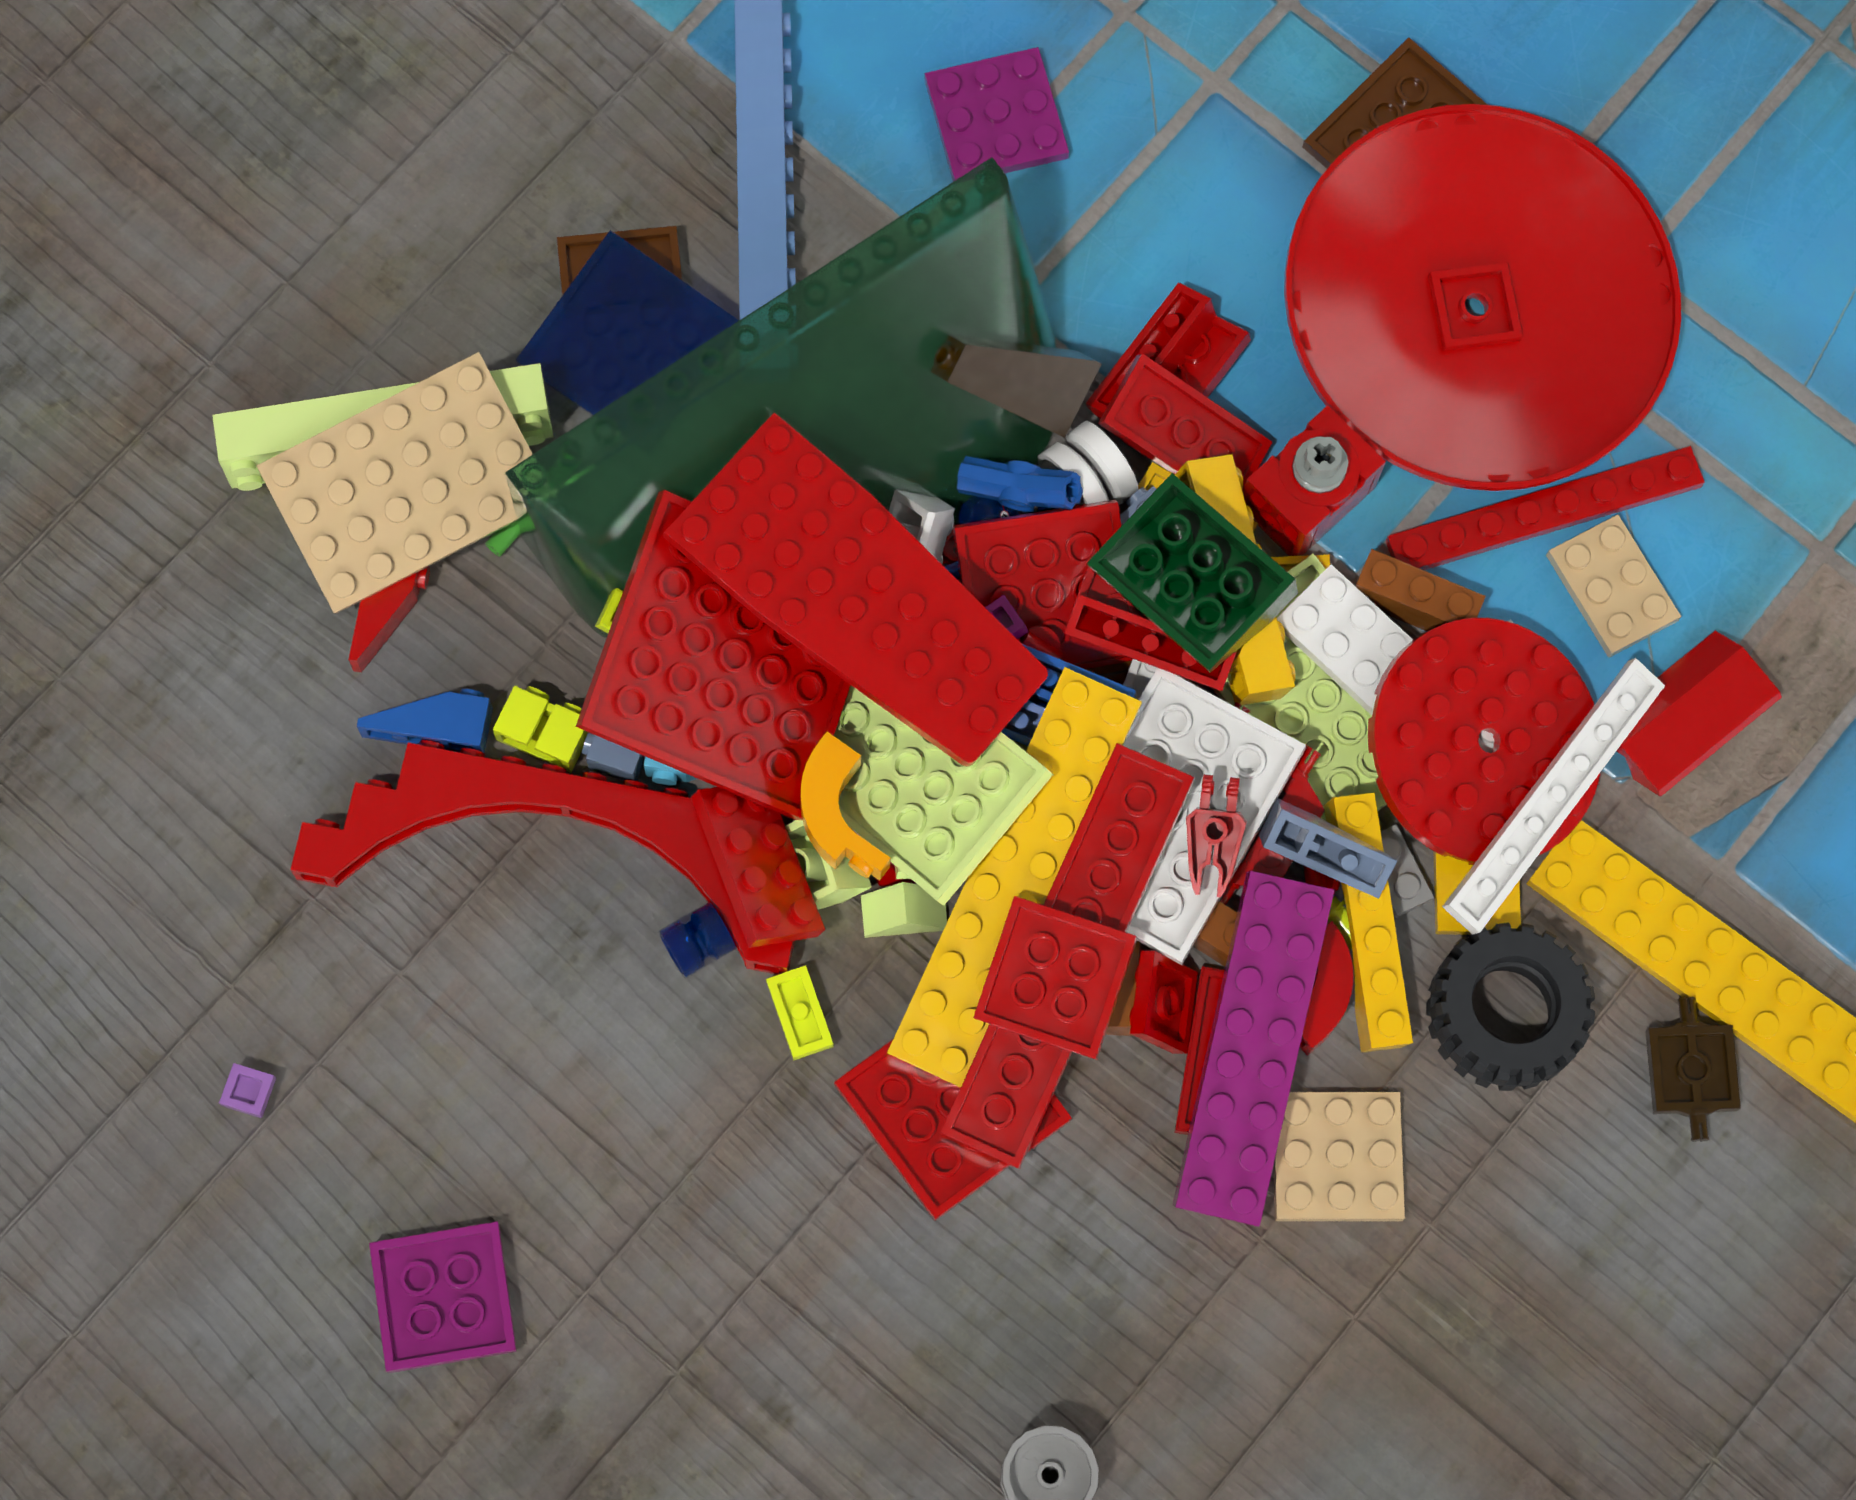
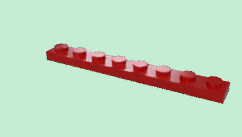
M1689 446L1387 536L1385 542L1391 557L1419 569L1427 570L1701 488L1705 481L1693 450Z

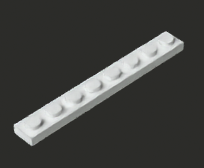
M1636 658L1627 661L1442 906L1472 935L1482 931L1665 687Z

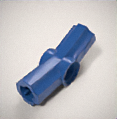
M965 456L960 464L957 476V490L959 493L996 500L1007 508L1022 512H1032L1035 506L1072 509L1075 504L1080 503L1083 493L1080 476L1074 471L1042 469L1037 465L1017 460L1003 464Z

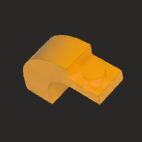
M826 732L812 751L803 772L801 782V814L804 828L818 854L835 870L846 856L850 859L848 865L859 875L865 878L873 875L878 880H881L890 868L891 858L851 830L844 821L839 809L841 793L861 766V755L829 732Z

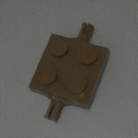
M1687 997L1677 999L1680 1023L1671 1027L1648 1028L1645 1031L1653 1114L1677 1113L1689 1117L1691 1141L1703 1142L1709 1140L1706 1116L1714 1112H1731L1741 1109L1733 1025L1711 1026L1697 1022L1696 998L1689 997L1687 999Z

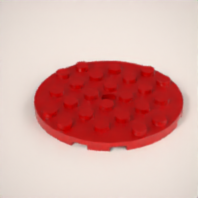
M1468 618L1443 624L1423 633L1406 645L1390 662L1374 693L1377 696L1373 714L1368 719L1369 753H1373L1375 768L1378 774V778L1375 779L1391 812L1414 838L1444 857L1450 856L1457 860L1468 862V865H1474L1593 708V699L1581 676L1570 661L1555 646L1535 632L1515 623L1492 618ZM1481 731L1493 734L1495 740L1493 752L1489 753L1481 749L1478 742ZM1600 773L1539 855L1561 843L1580 823L1593 800Z

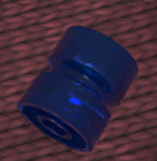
M710 902L690 912L689 921L684 923L676 920L658 931L665 948L684 978L703 969L707 958L710 957L717 961L736 950V945L727 927Z

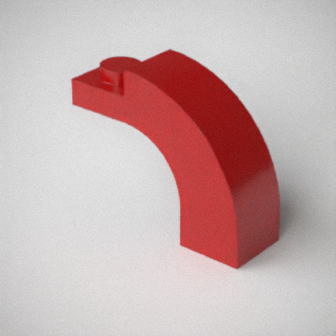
M1333 921L1326 926L1300 1048L1307 1056L1318 1048L1334 1031L1348 1007L1352 994L1353 965L1350 951L1343 935Z

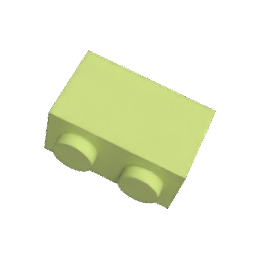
M795 820L785 826L818 910L843 903L872 887L869 878L859 875L848 865L850 859L846 856L836 870L830 866L813 847L802 820Z

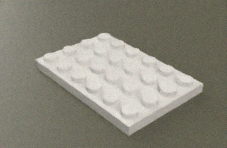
M1157 668L1139 698L1142 705L1123 746L1195 777V781L1126 933L1137 936V941L1182 965L1220 900V897H1217L1219 871L1216 866L1211 863L1204 867L1200 895H1195L1189 874L1186 817L1197 807H1200L1203 775H1213L1215 784L1214 793L1211 796L1210 809L1226 810L1228 798L1226 797V790L1230 777L1240 778L1236 812H1240L1243 815L1247 825L1232 874L1233 877L1276 799L1303 755L1306 745L1183 678Z

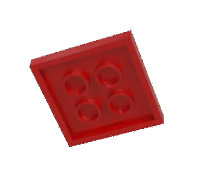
M1014 896L973 1018L1097 1060L1138 937Z

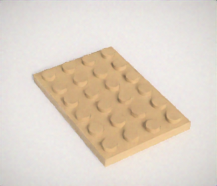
M479 352L257 465L264 482L334 614L556 501L547 480Z

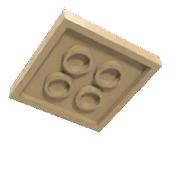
M1400 1092L1289 1093L1273 1165L1275 1221H1403L1405 1219Z

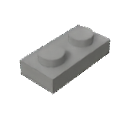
M1393 825L1382 830L1381 837L1384 853L1397 860L1388 879L1394 918H1397L1431 902L1434 896L1398 826Z

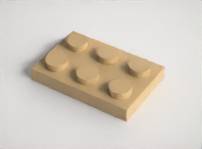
M1619 515L1554 547L1546 554V557L1608 658L1669 627L1681 618L1680 613Z

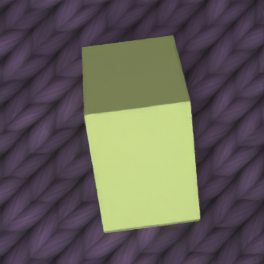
M902 882L861 895L864 938L943 931L947 924L946 904L944 906L941 905L918 884Z

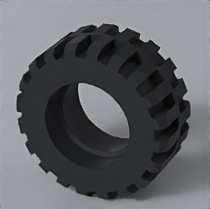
M1509 922L1499 923L1491 930H1487L1484 927L1480 933L1471 934L1466 940L1462 939L1438 967V971L1432 978L1428 990L1431 992V995L1426 1002V1015L1431 1016L1432 1020L1428 1029L1431 1038H1438L1441 1044L1438 1052L1444 1060L1450 1057L1457 1064L1454 1071L1462 1077H1465L1467 1073L1476 1077L1475 1084L1485 1088L1490 1084H1496L1499 1091H1512L1518 1086H1522L1525 1090L1536 1087L1544 1080H1550L1563 1070L1584 1047L1590 1036L1587 1033L1588 1029L1594 1024L1595 1011L1590 1009V1004L1595 1000L1593 986H1586L1585 979L1589 976V973L1584 963L1577 966L1572 960L1576 952L1568 944L1563 949L1556 945L1554 941L1557 936L1545 930L1542 935L1533 933L1534 925L1521 923L1516 929L1511 928ZM1494 971L1514 972L1529 979L1540 990L1546 1002L1548 1021L1544 1030L1537 1038L1524 1044L1507 1043L1495 1038L1482 1027L1473 1010L1472 994L1477 983L1485 975Z

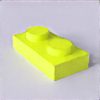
M806 965L767 978L766 983L793 1061L834 1047Z

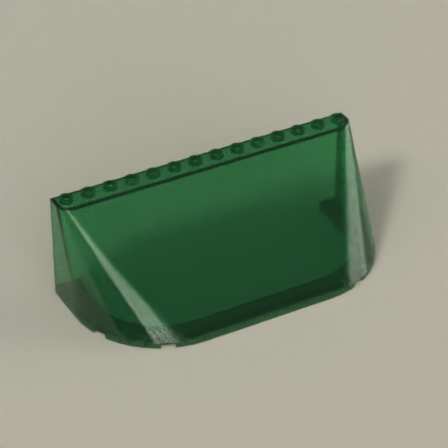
M989 158L505 472L515 513L518 517L517 521L522 539L567 602L595 632L604 638L608 636V633L595 627L611 591L615 588L624 591L658 492L666 490L692 502L774 412L871 493L888 511L895 489L937 497L955 508L953 513L954 525L972 523L999 504L996 500L958 492L957 476L960 464L965 456L1003 464L1017 460L1036 465L1038 455L1048 447L1053 434L1052 431L956 387L931 373L935 354L939 347L945 343L948 335L1058 348L1007 176L994 158Z

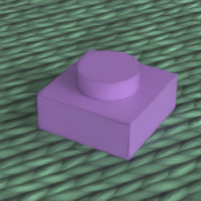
M233 1063L219 1104L226 1108L262 1118L276 1077Z

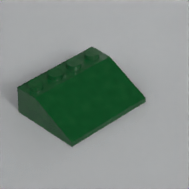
M1173 473L1087 562V565L1209 672H1212L1265 628L1298 594L1296 579Z

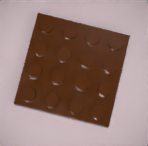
M1408 37L1304 140L1302 148L1328 169L1334 160L1354 142L1375 128L1398 117L1445 105L1488 104Z

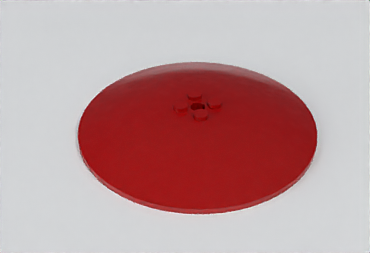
M1480 104L1445 105L1416 111L1375 128L1339 155L1319 178L1296 220L1287 251L1284 272V299L1287 322L1295 351L1315 392L1325 406L1329 405L1336 413L1338 411L1344 413L1353 423V430L1364 440L1368 439L1374 442L1382 451L1385 460L1414 475L1440 484L1470 490H1518L1549 484L1569 477L1593 465L1612 452L1638 427L1658 399L1673 366L1681 325V292L1672 249L1656 213L1634 181L1613 159L1593 143L1562 125L1522 110ZM1470 298L1479 300L1484 306V314L1481 316L1470 314L1465 307V300Z

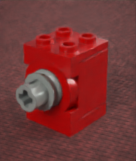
M1329 405L1307 424L1303 432L1291 438L1276 457L1272 455L1248 477L1243 489L1245 504L1251 508L1253 520L1289 556H1303L1308 549L1316 544L1375 489L1386 463L1380 448L1371 440H1364L1353 430L1354 425L1351 420L1340 411L1336 413Z

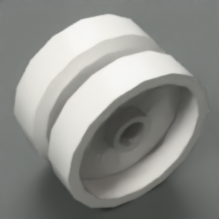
M1089 421L1082 422L1066 434L1067 446L1056 442L1038 455V465L1040 468L1074 471L1080 476L1083 493L1080 503L1074 506L1117 500L1120 505L1138 490L1136 477L1126 458L1114 442L1100 428Z

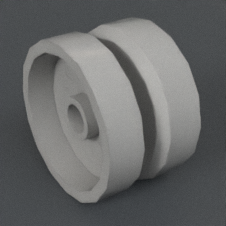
M1041 1426L1025 1432L1011 1445L1001 1466L1000 1487L1005 1500H1092L1098 1488L1099 1467L1093 1450L1080 1435L1064 1427ZM1045 1468L1049 1472L1057 1471L1058 1478L1055 1480V1483L1047 1484L1043 1481L1041 1475Z

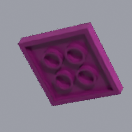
M1039 47L924 73L925 85L954 185L1068 159V146Z
M498 1222L369 1243L387 1373L517 1352Z

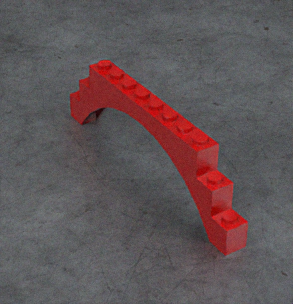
M421 740L420 744L407 743L396 790L392 789L391 784L375 779H369L367 784L355 782L343 830L339 829L340 825L338 823L324 819H316L314 824L302 822L290 869L296 880L337 888L381 852L426 829L472 816L514 812L565 816L613 830L653 851L687 878L721 918L743 959L746 969L779 975L789 971L795 941L748 948L692 799L688 798L689 794L679 789L665 788L663 793L648 790L646 784L638 781L624 780L622 785L607 782V777L593 772H584L581 777L566 774L567 770L557 765L543 764L542 768L525 766L526 762L516 757L502 756L500 761L485 758L483 752L475 749L461 748L459 753L444 750L445 746L438 742Z

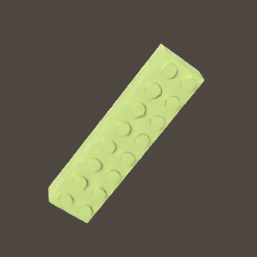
M540 363L489 371L528 446L541 444L546 438H553L547 392ZM417 383L212 415L218 461L232 489L238 488L243 491L258 489L265 482L257 465Z

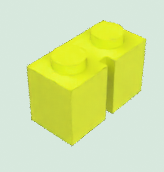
M514 685L493 727L496 740L544 762L563 767L567 772L572 773L589 733L575 727L581 708L571 703H565L564 706L553 705L549 703L550 697L545 692L531 686H527L526 690Z

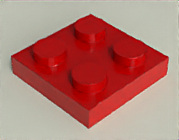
M1141 951L1139 965L1135 971L1136 990L1134 1005L1129 1016L1130 1034L1172 1054H1187L1198 972L1183 964H1178L1157 951Z

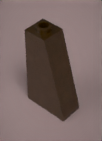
M948 335L945 343L939 347L935 354L931 373L956 387L1065 438L1102 364L1075 350Z

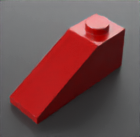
M430 566L360 601L348 659L354 672H363L418 602L420 589H427Z

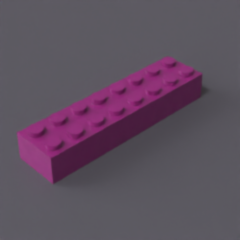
M1254 871L1246 872L1173 1199L1175 1208L1260 1227L1333 899V889Z

